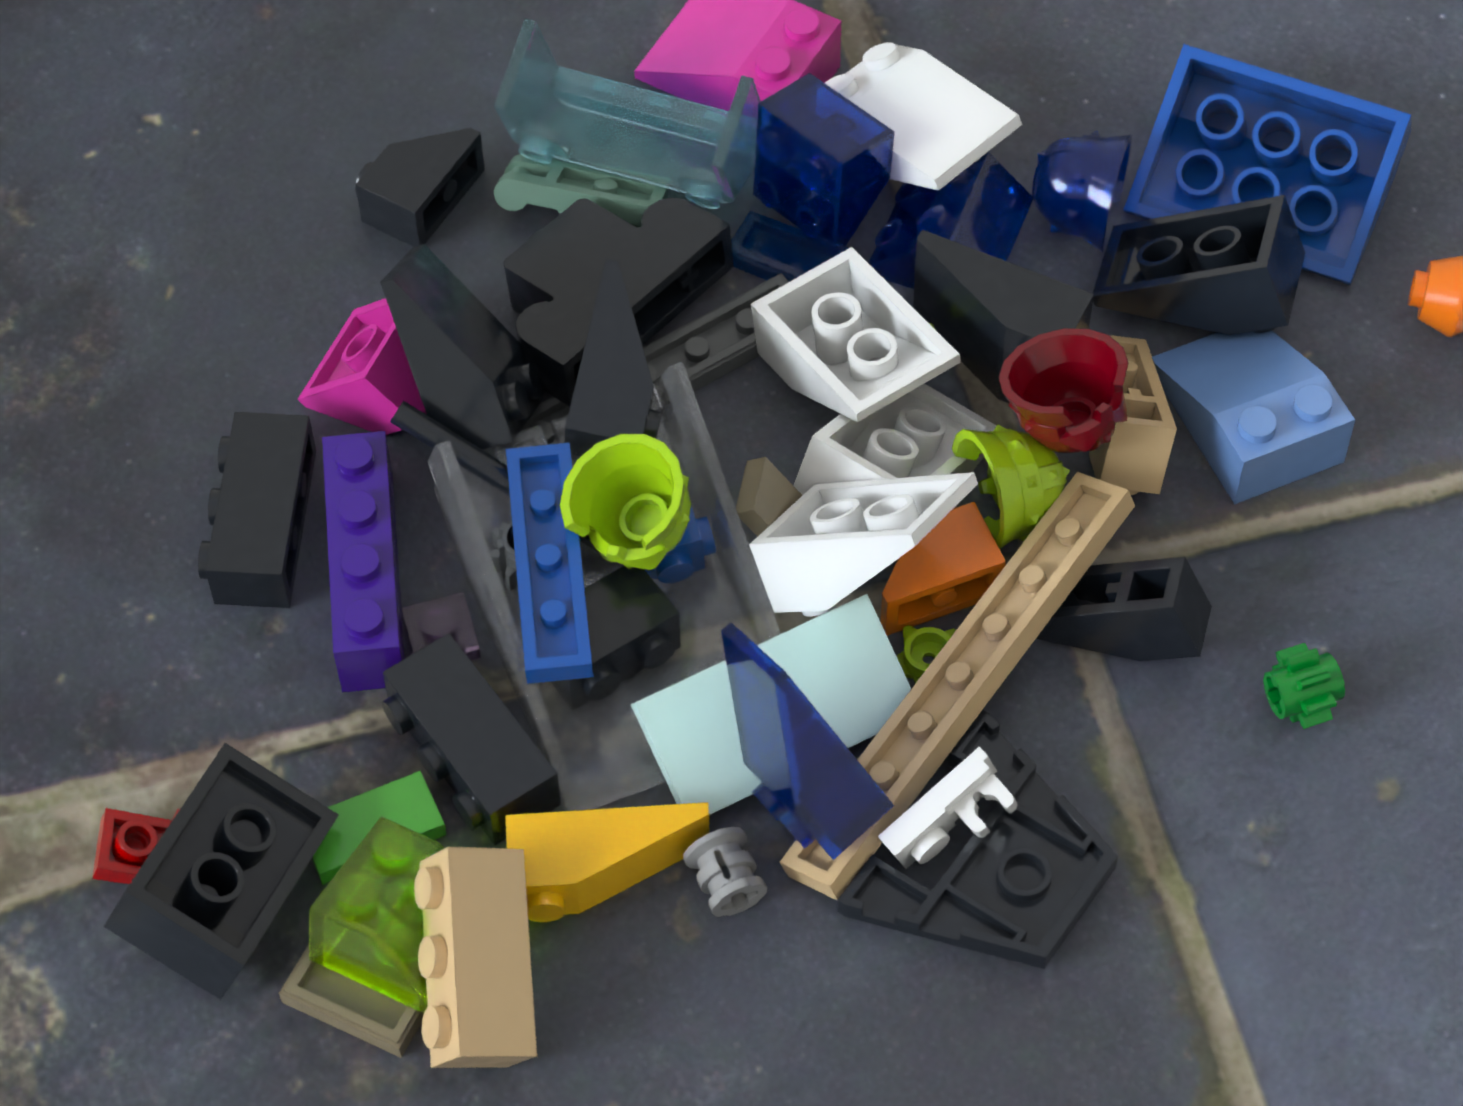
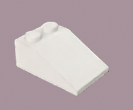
M891 42L882 43L869 49L863 55L862 62L846 74L835 76L825 82L821 87V92L803 105L828 165L934 190H940L1022 125L1020 117L1016 112L924 50L895 45Z
M852 247L751 303L758 354L791 389L856 422L861 421L961 362L960 354Z
M923 384L859 422L840 414L812 435L793 486L803 495L814 484L971 473L983 459L984 455L980 454L976 461L955 456L951 449L955 435L962 429L989 432L993 431L996 425L930 386Z
M975 473L814 484L749 544L774 613L802 612L804 616L813 617L834 609L840 600L914 548L978 485Z

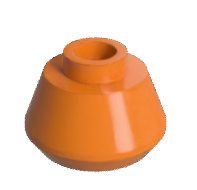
M1463 255L1432 260L1429 262L1426 272L1415 270L1408 299V306L1418 307V320L1450 338L1463 333Z

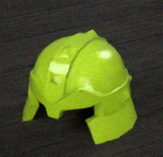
M997 425L993 431L989 432L962 429L955 435L951 448L955 456L974 461L978 459L980 454H983L988 463L987 477L980 480L978 486L980 494H991L1000 509V519L995 521L990 516L984 519L999 549L1015 539L1025 541L1064 490L1067 483L1066 477L1070 472L1069 469L1063 466L1062 460L1059 461L1054 451L1037 442L1029 433L1005 429L1000 425Z
M619 434L596 443L577 459L564 481L560 501L564 527L583 538L588 534L591 543L605 561L623 564L628 570L633 567L647 570L655 569L664 556L672 551L682 540L690 521L691 500L687 488L689 477L682 475L679 459L668 446L646 434Z

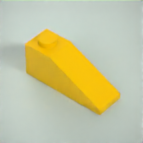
M708 802L506 815L507 849H524L528 919L535 922L555 921L564 915L580 914L683 860V854L687 848L699 838L710 833Z

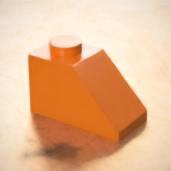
M975 502L953 508L914 548L898 558L882 592L881 624L887 636L902 631L907 625L914 627L976 605L1006 566V560Z

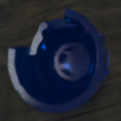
M1096 130L1089 135L1084 134L1082 137H1069L1057 140L1038 153V165L1033 178L1031 196L1040 214L1051 224L1050 232L1079 236L1103 252L1111 202H1120L1132 145V134L1105 137L1100 136Z

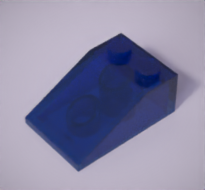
M730 622L721 630L743 763L760 782L751 792L777 822L780 821L804 849L815 841L834 860L885 815L894 804L789 675Z

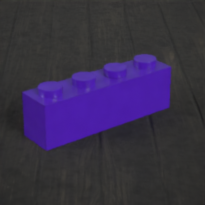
M377 431L322 437L333 654L342 693L386 688L383 671L405 659L393 471L386 432Z

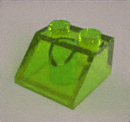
M381 816L310 907L309 960L424 1014L428 1007L426 978L421 975L418 966L419 946L424 938L422 909L417 906L415 900L414 884L420 869V861L445 849L442 844Z

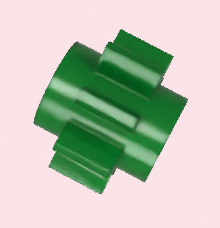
M1306 643L1275 652L1279 664L1273 665L1272 670L1266 672L1263 678L1266 697L1275 715L1279 719L1290 717L1292 723L1300 721L1303 729L1333 720L1330 708L1337 706L1336 701L1343 699L1345 696L1343 675L1334 657L1330 653L1319 655L1316 648L1309 650Z

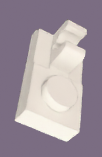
M978 747L878 835V838L903 867L907 869L915 861L919 864H924L939 854L950 840L947 833L956 826L954 822L959 818L977 837L983 838L990 833L987 826L978 817L979 806L977 802L982 797L987 801H998L1010 814L1016 810L1017 802L994 775L997 770L988 755Z

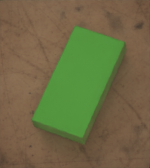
M421 771L329 806L328 808L339 814V816L313 855L312 862L323 885L447 835L445 823Z

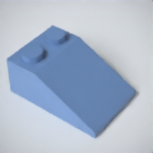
M1272 330L1264 333L1251 331L1233 335L1214 333L1152 357L1166 396L1234 505L1344 463L1355 423L1354 417L1325 373Z

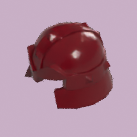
M1063 328L1039 334L1017 346L1003 362L999 381L1003 394L1010 402L1008 406L1016 412L1020 426L1025 432L1054 452L1075 453L1097 450L1100 445L1111 442L1116 422L1127 421L1123 384L1129 362L1124 347L1110 335L1091 329Z

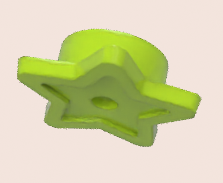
M910 625L903 628L904 650L896 657L906 678L913 679L916 684L930 665L925 663L923 658L932 656L935 659L957 629L953 628L943 631L934 627L916 629Z

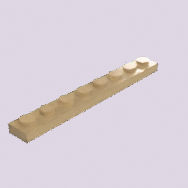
M1080 472L1073 476L1059 497L1054 501L779 863L788 877L838 901L871 855H874L883 843L878 838V835L907 811L1133 510L1135 504L1128 489Z

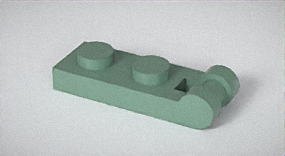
M519 154L510 160L503 176L497 182L494 189V198L503 209L509 211H517L526 204L556 209L560 214L577 200L587 198L633 226L641 227L642 216L645 210L658 200L668 198L670 182L530 154Z

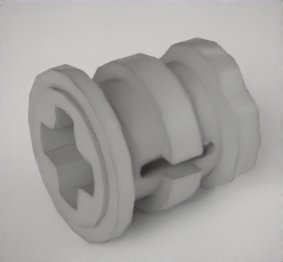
M727 827L708 833L691 844L683 854L686 866L691 869H699L696 874V880L702 892L711 894L708 906L716 917L731 916L743 912L757 904L767 893L764 879L760 876H754L757 864L752 854L747 850H742L747 842V835L740 827ZM723 866H727L731 874L729 879H726L722 871Z

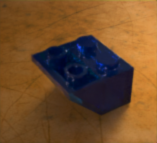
M809 73L758 103L753 195L759 198L765 206L774 209L799 227L808 237L814 238L830 251L837 254L846 247L890 179L895 131Z
M990 152L980 157L940 190L903 183L895 195L896 204L887 224L879 231L875 238L876 248L869 264L886 281L914 289L917 237L922 230L1007 261L1034 197Z

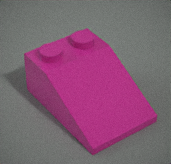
M688 0L635 69V79L784 144L806 114L803 105L821 92L822 85L830 80L840 68L841 20L794 0Z

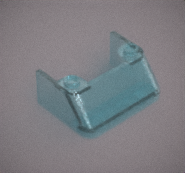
M526 18L521 27L494 104V108L510 137L520 145L518 152L530 160L550 164L553 158L660 186L684 193L690 202L709 209H719L721 203H732L735 201L764 156L771 135L753 78L741 75L730 111L558 66L537 22Z

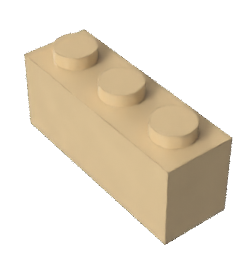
M446 847L420 861V869L414 884L415 900L417 906L422 909L424 938L420 943L418 951V966L421 975L426 978L428 1007L422 1019L423 1041L426 1047L430 1048L431 1068H507L537 1057L524 849Z

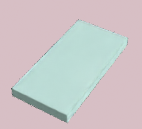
M865 594L630 705L676 804L708 802L710 815L876 735L909 693L911 687L868 594Z

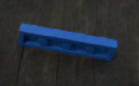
M570 442L506 449L527 684L593 677L580 538L578 534L564 527L560 509L564 481L572 469Z

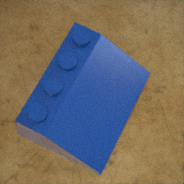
M1183 44L1123 210L1126 213L1144 219H1153L1285 195L1305 250L1302 270L1351 285L1411 133V114Z

